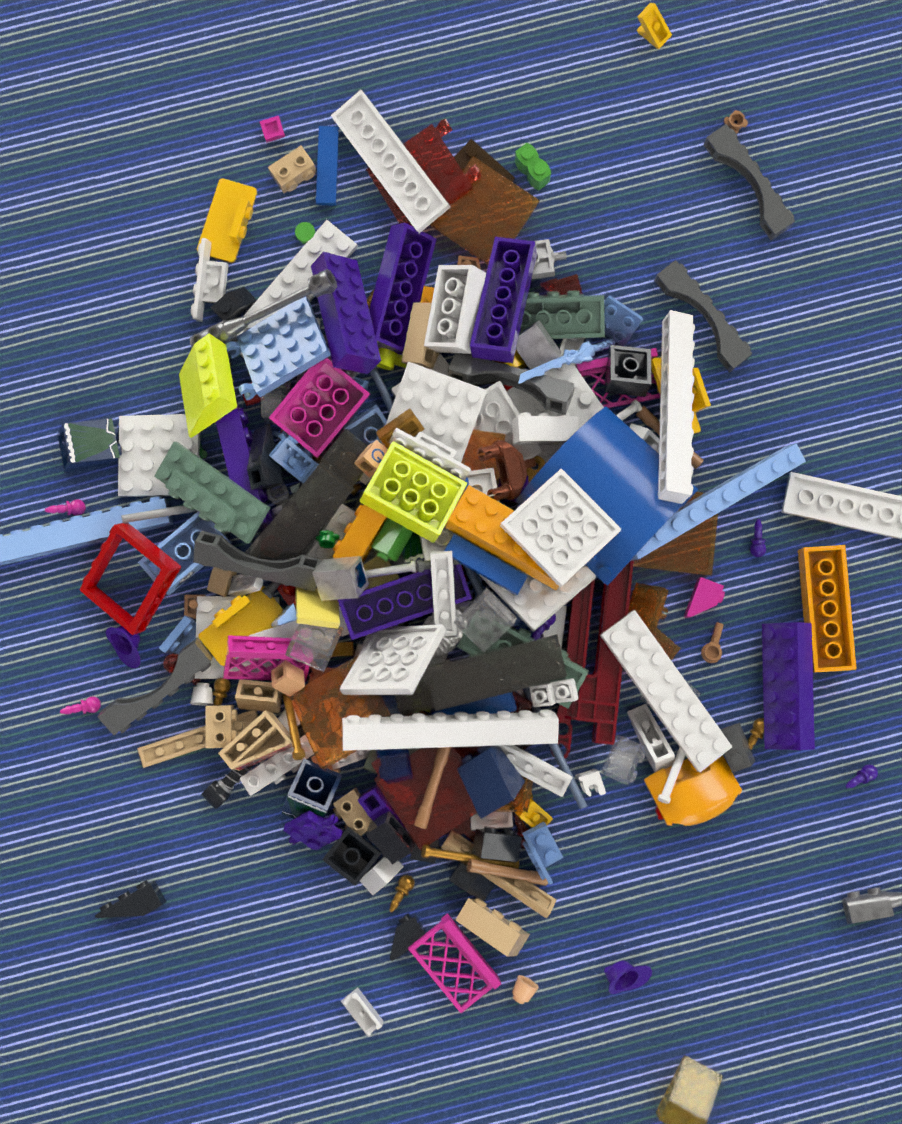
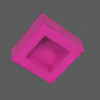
M279 116L260 121L266 143L285 137Z

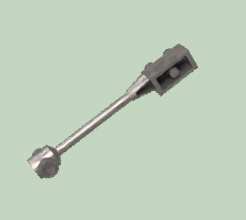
M329 269L308 278V286L246 317L223 320L190 337L191 347L208 334H211L224 344L229 341H238L237 334L250 323L311 293L316 297L326 293H333L337 288L336 279Z
M880 887L867 889L868 894L860 895L859 891L847 893V898H843L847 924L894 916L892 908L902 906V892L881 891Z

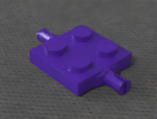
M311 811L289 821L283 829L284 832L291 836L289 837L290 844L295 845L298 842H302L308 848L318 850L340 839L342 835V830L333 825L338 822L337 816L333 814L328 818H323Z

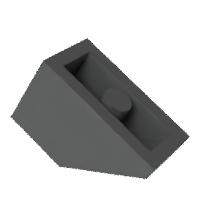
M740 722L720 729L732 745V748L724 753L732 773L752 766L755 763V758Z

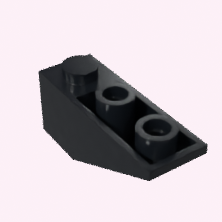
M270 424L254 430L247 467L251 490L272 489L283 484L280 465L269 456L275 448Z
M145 880L136 886L137 891L132 894L127 891L117 897L119 901L112 905L110 901L99 908L101 912L96 914L95 917L145 916L167 901L155 880L150 883Z

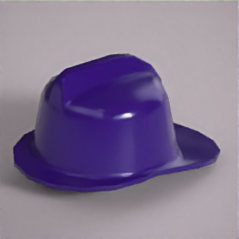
M121 625L117 628L109 627L106 629V637L120 660L130 668L135 669L139 667L141 661L137 648L141 640L140 635H132Z
M625 960L618 961L604 969L610 984L608 988L610 994H618L623 991L639 988L652 976V970L649 966L634 967Z

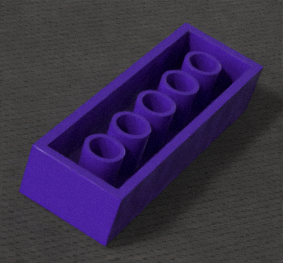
M407 223L391 225L369 308L378 348L389 349L397 354H403L413 303H420L423 287L425 286L436 243L435 237L423 231L418 233L413 226Z
M495 237L470 342L472 358L513 363L537 257L535 241Z
M322 252L311 265L312 274L316 275L329 269L337 282V288L333 293H326L318 297L333 367L369 374L381 362V357L358 262L347 257Z
M237 404V408L216 421L229 479L266 504L269 501L266 489L251 490L247 467L253 434L247 427V424L250 423L247 412ZM271 509L258 530L271 526V521L274 520Z
M453 565L455 604L470 600L472 597L461 565ZM431 569L366 589L359 598L339 599L338 602L351 640L434 612Z
M812 623L762 624L764 749L815 750Z

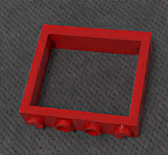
M119 523L110 529V535L101 545V551L97 558L93 560L92 567L83 578V584L79 590L129 633L135 635L146 630L182 566L131 524ZM122 539H125L161 569L134 617L97 587Z

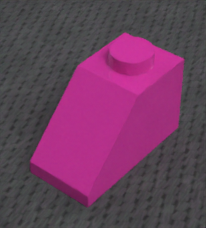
M702 577L698 578L684 617L690 618L721 603L725 595L723 591L724 586Z

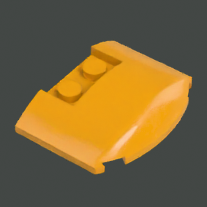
M723 755L701 772H697L689 759L684 760L669 797L671 798L669 804L662 803L657 798L659 794H662L672 766L666 769L663 768L644 779L664 821L669 826H672V823L691 826L711 820L726 811L733 804L738 794L740 795L742 792Z

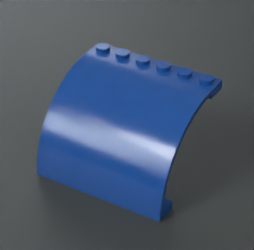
M604 407L560 447L515 501L522 505L553 475L562 469L622 529L585 564L608 586L658 530L693 497L698 489L693 485L692 495L682 504L658 499L659 453L609 408Z

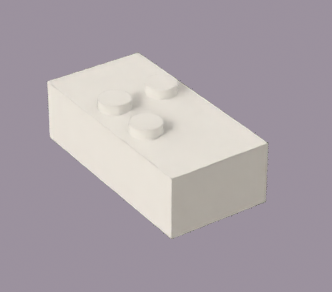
M473 265L438 266L424 343L425 347L438 353L471 354L470 342L486 273Z

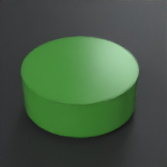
M308 222L298 224L295 229L297 240L304 244L311 240L316 233L313 225Z

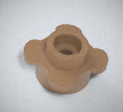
M736 110L730 117L724 119V124H727L737 134L742 127L745 128L748 125V121L740 111Z

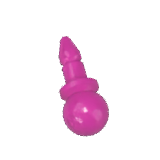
M76 499L71 503L66 501V505L47 507L45 512L53 514L67 512V515L72 513L78 516L85 512L86 506L83 501Z
M89 697L85 701L80 700L81 704L61 709L60 713L72 714L83 711V714H86V712L95 713L100 709L101 702L97 697Z

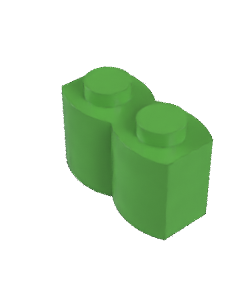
M526 143L515 152L516 167L521 173L527 175L530 185L539 191L550 183V167L544 160L539 158L538 152L531 144Z

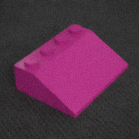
M325 358L307 370L269 419L292 436L315 457L319 458L371 394L343 370L334 368L332 361Z

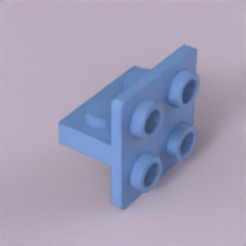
M608 296L605 300V335L619 345L625 346L643 321V318L612 296Z

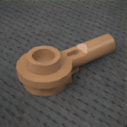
M716 622L711 642L703 646L701 650L702 658L708 663H716L722 657V650L719 645L724 626L722 623Z

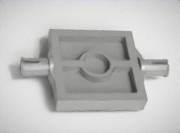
M549 239L535 241L537 257L532 279L555 276L554 263L556 260H566V251L554 253L550 247Z

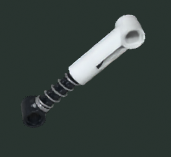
M295 699L292 703L297 727H299L311 715V712L298 699ZM284 710L278 717V720L290 733L286 711ZM258 763L240 771L231 769L227 775L225 774L223 779L215 780L201 795L216 810L230 797L231 789H234L236 783H240V778L248 771H251L252 767L258 765Z

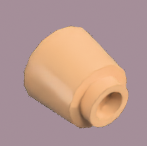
M519 975L512 991L513 999L520 1004L529 1002L539 989L538 985L531 979Z

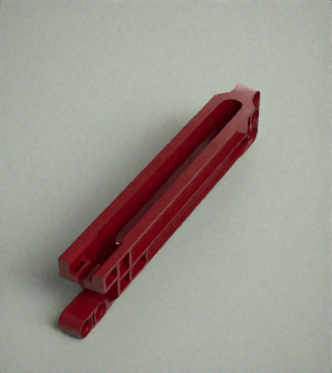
M634 560L630 561L608 586L603 582L594 672L591 675L587 674L577 692L578 700L572 701L568 709L558 704L556 715L559 719V724L565 723L568 727L566 734H558V744L565 746L564 758H567L570 753L572 738L571 720L593 722L592 742L609 745L615 744L623 667L600 634L628 614ZM595 579L571 599L566 652L569 654L568 658L571 659L570 661L585 668Z

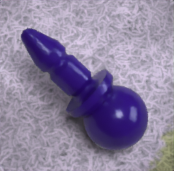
M758 518L754 525V538L751 539L752 544L750 546V553L754 557L764 556L767 550L764 544L766 539L762 538L763 526Z
M556 615L551 616L532 634V638L538 640L545 630H549L550 626L556 621Z
M871 764L863 766L861 770L857 771V776L850 779L845 787L847 789L854 788L860 783L866 784L869 781L875 780L878 776L877 768Z

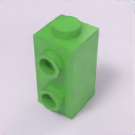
M387 518L371 547L377 552L376 556L384 561L390 559L397 562L413 531Z

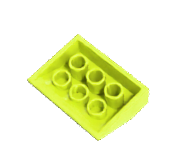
M208 334L193 345L179 373L188 436L191 438L237 408L226 344Z
M393 441L359 502L435 543L462 495L467 482Z

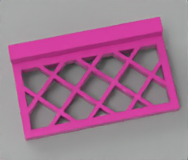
M652 348L651 359L657 358V349ZM608 357L575 365L582 377L590 375L597 380L591 390L596 397L601 399L600 403L603 401L607 403L603 404V407L614 408L629 405L634 400L644 402L661 398L660 393L651 395L647 392L646 397L638 396L634 399L627 395H621L617 402L612 403L605 398L608 393L601 396L593 390L598 382L605 385V381L601 377L606 372ZM652 374L651 382L657 385L656 380L653 379L654 374Z
M228 635L223 679L272 680L271 671L286 660L304 671V682H306L310 662L314 657L313 639ZM247 660L252 663L246 667L242 665ZM268 661L271 662L272 665L267 668L262 665ZM234 667H237L238 669H240V670L237 671V672H231V671H229V670H231V669L234 668ZM255 668L261 670L259 672H251V670Z
M447 913L441 918V922L409 946L408 949L458 1011L462 1013L492 988L496 989L499 987L501 981L496 972ZM440 929L446 934L445 942L434 941V934ZM422 944L430 945L429 956L420 955L416 949ZM433 945L445 946L444 957L432 956ZM448 947H456L459 950L458 958L447 957ZM431 960L443 961L442 971H433L430 968ZM446 961L458 962L456 973L445 972ZM461 963H469L472 966L471 974L460 973ZM444 976L456 977L455 987H446L443 984ZM459 978H471L469 989L458 988ZM474 979H482L487 984L481 990L473 989ZM457 992L469 993L468 1000L462 1005L456 1000Z

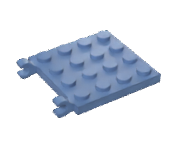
M306 296L287 305L238 335V341L225 343L227 352H230L232 358L237 357L241 352L243 354L252 380L251 384L245 383L238 387L240 394H244L246 400L252 399L256 394L259 397L264 396L331 355Z

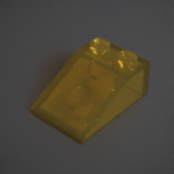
M684 1055L656 1111L658 1119L665 1124H706L723 1076Z

